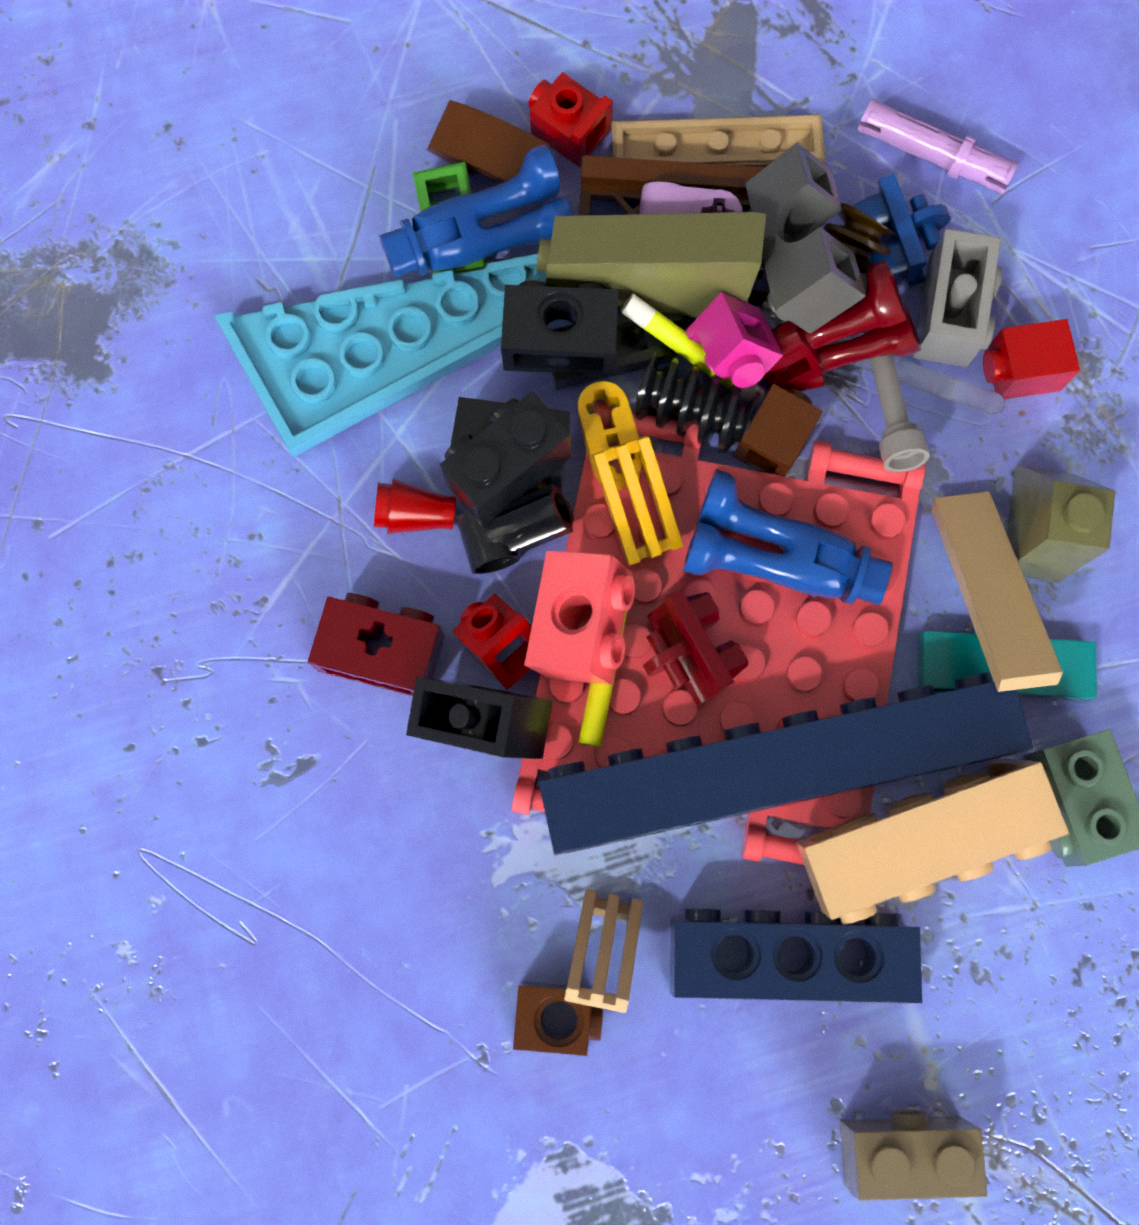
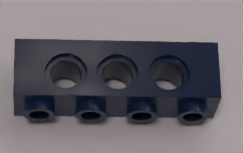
M685 909V920H671L670 993L676 998L922 1003L920 927L901 925V914L876 913L864 919V924H841L840 917L831 920L823 912L804 911V923H781V911L744 910L745 922L721 921L720 909ZM737 935L746 943L748 956L740 968L726 970L718 961V946L726 937ZM798 937L806 946L807 958L800 969L789 972L780 964L778 957L779 948L786 939ZM856 938L865 947L866 961L861 969L848 973L840 962V951L848 940Z

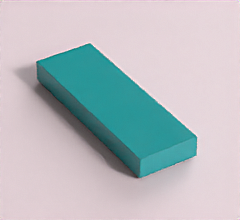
M923 631L919 634L918 687L933 685L934 691L956 690L955 680L990 672L977 634ZM1050 639L1063 671L1058 685L1017 689L1019 697L1079 701L1096 699V642Z

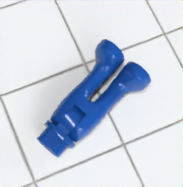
M543 144L526 152L519 173L513 178L493 187L441 201L415 215L411 219L412 225L409 219L406 218L400 220L401 228L379 235L394 277L417 270L421 277L427 274L428 267L430 270L453 269L514 247L538 243L541 237L551 239L555 216H575L570 203L564 197L550 201L536 211H530L508 222L490 227H484L480 224L482 220L490 216L523 206L542 203L557 197L560 191V180L555 160L549 148Z
M718 469L714 471L696 522L697 526L688 547L683 572L700 576L716 569L728 570L762 578L789 589L809 594L812 597L839 598L842 602L850 605L853 604L856 598L876 605L881 604L891 575L892 562L871 556V548L864 545L856 551V543L825 527L777 516L749 506L738 498L735 478L727 472ZM718 530L776 545L783 550V553H773L746 545L733 538L724 537Z

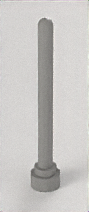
M860 273L863 286L867 291L866 274ZM893 355L871 358L870 362L886 424V429L882 433L883 439L879 443L884 469L889 472L899 473L919 468L929 460L930 454L925 434L917 430L915 424L909 422Z

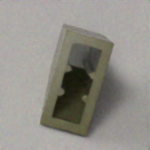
M1018 464L1014 471L1007 536L1024 577L1059 582L1109 550L1116 491L1075 474Z

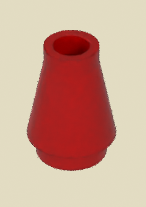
M392 479V484L378 482L373 527L386 528L387 534L434 529L453 530L456 497L445 496L396 479Z

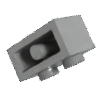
M945 228L928 259L917 329L922 350L913 354V358L967 368L980 349L987 350L995 327V318L990 316L992 300L997 295L1002 278V267L997 266L1001 238Z

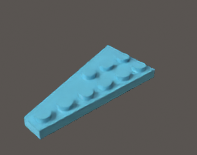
M538 254L491 262L487 264L485 269L453 275L452 270L433 273V279L404 284L402 279L318 295L316 301L285 307L283 302L264 305L262 306L263 311L238 316H235L233 312L213 316L287 449L294 458L500 347L505 285H519L529 280L546 283V273L536 271Z

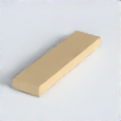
M821 114L612 121V157L766 167L793 145L799 143L825 164Z
M990 491L934 498L931 511L997 692L1058 685L1063 671Z

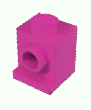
M722 291L686 330L689 339L702 344L706 353L704 359L708 367L723 379L731 378L733 384L740 388L754 386L783 357L762 310Z

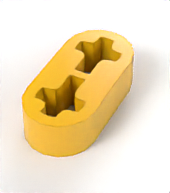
M607 381L588 385L581 392L578 400V422L592 471L599 483L600 480L591 454L608 449L609 443L616 442L617 445L639 438L628 398L619 386ZM604 399L607 407L616 406L612 409L611 413L612 428L604 430L600 415L598 413L589 414L594 411V401ZM635 452L630 455L639 479L643 466L639 453ZM610 466L617 490L627 489L623 473L617 474L614 466Z

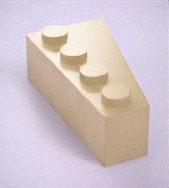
M1003 758L988 764L989 772L968 776V774L961 775L942 783L945 795L934 799L932 793L911 795L886 808L888 816L877 819L875 813L865 814L797 841V847L821 911L831 920L840 917L843 924L857 922L876 914L877 908L875 904L897 896L900 902L915 901L934 893L936 889L933 883L954 875L957 876L958 881L976 879L994 870L993 861L1012 854L1015 855L1016 860H1025L1052 850L1053 847L1050 841L1065 836L1069 832L1042 763Z

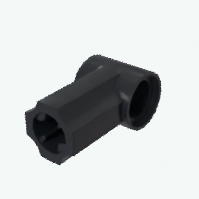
M553 484L522 496L483 528L468 510L461 513L456 519L473 574L492 573L514 565L520 560V553L573 532L572 524L574 521L569 502L563 496L560 488Z

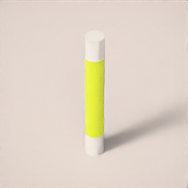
M634 293L630 295L621 308L620 312L694 366L699 367L708 376L712 377L715 374L705 362L704 356L706 353L702 344L689 339L685 330ZM720 377V384L726 389L733 385L731 378L723 379ZM758 383L754 386L741 388V399L746 402L757 390L761 392L758 404L764 396L766 389Z

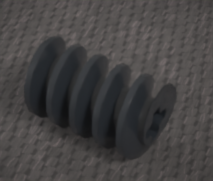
M656 351L638 390L635 406L636 419L642 420L656 409V427L662 429L670 420L676 417L677 435L681 437L686 434L687 429L692 424L698 426L697 443L705 445L715 434H718V452L723 454L736 442L740 443L761 392L756 390L745 403L741 402V388L734 384L725 394L720 393V377L716 374L704 386L699 385V367L693 366L681 378L678 376L679 359L673 357L662 370L659 369L658 351Z

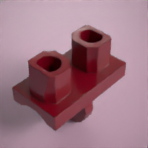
M682 589L667 595L663 599L664 603L647 615L655 631L646 638L656 656L644 663L643 667L648 676L665 671L675 689L685 684L698 707L712 700L735 683L733 678L748 666L749 661L740 645L733 640L716 648L714 647L705 630L720 620L719 609L710 593L704 592L686 597Z

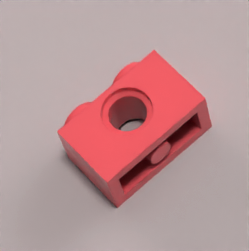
M546 551L524 665L550 679L613 685L615 669L621 666L625 653V642L622 635L625 612L630 610L635 597L633 572L612 555ZM592 608V616L589 622L584 627L578 629L580 616L586 610Z

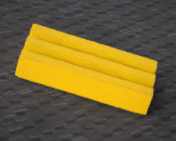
M643 436L591 454L626 563L630 566L639 563L641 559L662 555V552L669 549L676 550L684 547L649 436ZM635 452L639 453L665 535L664 538L658 540L630 455ZM615 459L619 461L645 544L635 547L608 463Z

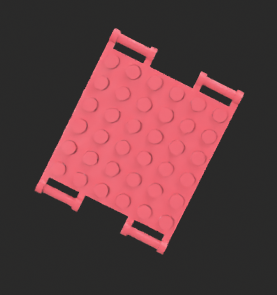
M596 400L594 413L600 415L604 430L612 428L611 413L614 408L607 407L604 400ZM631 411L638 435L683 443L681 457L654 452L684 547L676 550L669 549L662 552V555L653 558L647 557L641 559L639 563L629 566L625 561L601 484L597 481L592 471L586 450L573 513V532L569 533L565 552L612 555L633 572L635 597L632 607L627 611L623 632L625 642L624 658L621 666L616 669L601 748L578 743L590 683L550 679L540 674L535 697L553 700L543 759L522 758L513 798L512 812L529 815L530 810L545 813L540 788L536 787L538 772L549 773L550 768L559 765L583 761L585 770L588 771L609 766L607 756L627 750L642 749L644 758L666 754V743L682 738L701 736L702 744L707 745L725 741L724 731L737 726L759 723L762 733L784 728L782 718L801 712L817 710L819 720L841 715L839 706L856 700L874 697L877 707L887 705L919 493L924 480L926 463L919 468L907 472H889L884 469L882 458L831 449V443L814 440L805 480L783 477L698 460L701 444L697 443L698 425L692 424L687 429L686 434L681 437L677 435L676 419L670 420L661 429L656 427V416L648 414L642 420L636 419L635 412ZM608 444L609 448L617 446L616 444ZM618 459L608 462L609 466H614L617 474L622 473ZM642 469L638 480L658 540L664 538L665 535L644 469ZM718 469L732 475L736 481L738 498L749 506L777 516L825 527L856 543V551L864 545L871 548V556L892 562L891 575L881 604L876 605L856 598L853 604L850 605L842 602L839 598L812 597L809 594L789 589L762 578L728 570L716 569L700 576L683 572L688 547L697 526L696 522L714 471ZM826 471L900 484L898 498L824 484ZM628 489L617 490L635 547L641 546L645 542ZM718 530L724 537L733 538L746 545L773 553H783V550L776 545ZM682 589L686 597L704 592L710 593L719 609L720 620L705 630L714 647L716 648L733 640L740 645L749 661L748 666L733 678L735 683L712 700L698 707L685 684L675 689L665 671L648 676L643 667L644 663L656 656L646 638L655 631L647 615L663 604V599L667 595ZM592 608L586 610L580 616L578 629L584 627L589 622L592 616ZM874 786L748 813L741 858L760 862L761 857L804 865L796 844L800 840L767 834V817L829 829L859 816L870 814Z

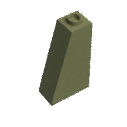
M759 212L555 216L552 238H540L536 271L546 273V283L551 287L574 288L582 283H596L604 286L606 289L619 290L618 306L623 307L626 300L634 293L658 312L698 318L721 291L744 302L748 301L762 262L766 214Z

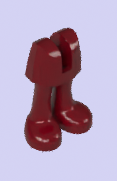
M886 259L871 265L866 274V297L813 333L809 334L791 321L784 322L771 329L783 357L763 376L770 389L773 384L782 389L793 388L800 392L824 387V373L833 369L879 356H910L922 350L913 320L905 302H902L896 281ZM869 331L859 337L843 341L840 343L828 345L830 343L846 338L848 336Z

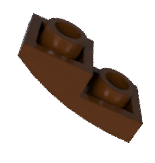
M449 100L426 150L451 164L465 162L467 173L474 176L479 172L500 184L519 173L526 152L543 144L550 149L551 145L497 117L465 104Z

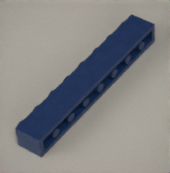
M985 672L955 680L956 690L935 694L933 685H925L897 693L899 703L877 707L875 698L872 697L842 704L839 706L841 715L819 720L817 710L789 715L782 718L784 728L762 733L759 723L737 726L725 730L726 740L703 745L701 736L674 740L666 743V754L644 758L642 749L627 750L607 756L609 766L586 771L583 761L563 764L549 769L550 779L538 782L553 853L555 856L1015 755L1034 748L1017 690L997 692L990 672Z

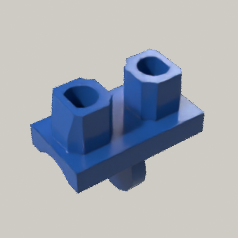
M894 173L879 179V193L859 201L853 207L894 232V234H890L893 242L887 243L892 251L890 255L871 253L869 258L874 264L886 259L894 279L898 280L906 277L908 285L911 287L925 282L922 268L926 265L927 260L919 239L923 238L927 250H934L941 238L938 231L950 222L951 217L945 205L929 206L924 194L917 195L909 201L913 210V214L910 215Z

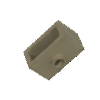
M903 1109L891 1111V1119L840 1120L844 1185L859 1201L988 1197L982 1129L961 1116L929 1117V1112L924 1110Z

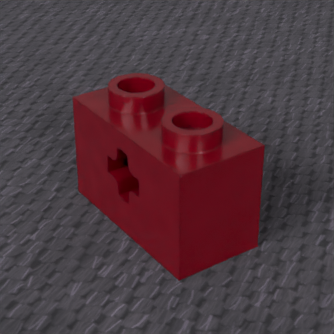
M347 593L345 600L327 596L307 661L315 670L320 673L412 697L416 677L433 679L445 637L440 625L433 623V615L409 607H401L400 614L378 609L380 602L355 593ZM382 632H384L392 643L391 647H380L375 655L367 645L368 640H379Z

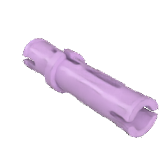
M874 98L870 101L861 119L863 122L860 123L857 130L948 170L947 176L957 180L958 176L964 177L1000 195H1003L1019 164L1015 160L1012 161L976 145V138L969 135L965 139L960 138L913 116L895 110Z

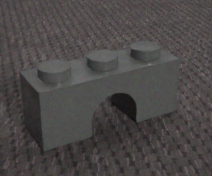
M796 143L747 181L745 186L751 207L748 212L766 214L761 265L766 271L770 292L767 295L769 305L776 316L782 321H791L811 334L865 298L866 294L854 252L821 228L825 222L842 211L832 171L799 143Z

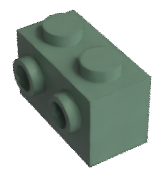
M1111 729L1024 755L1027 761L1042 763L1069 834L1050 841L1053 853L1058 858H1062L1065 867L1087 866L1139 849V802Z

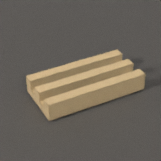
M585 889L564 1001L626 1013L644 900L632 898L631 904L627 905L619 903L620 895L609 893L608 899L603 900L596 898L597 891ZM597 915L604 917L593 986L592 990L581 988L580 983L592 917ZM617 919L627 921L615 995L605 993Z

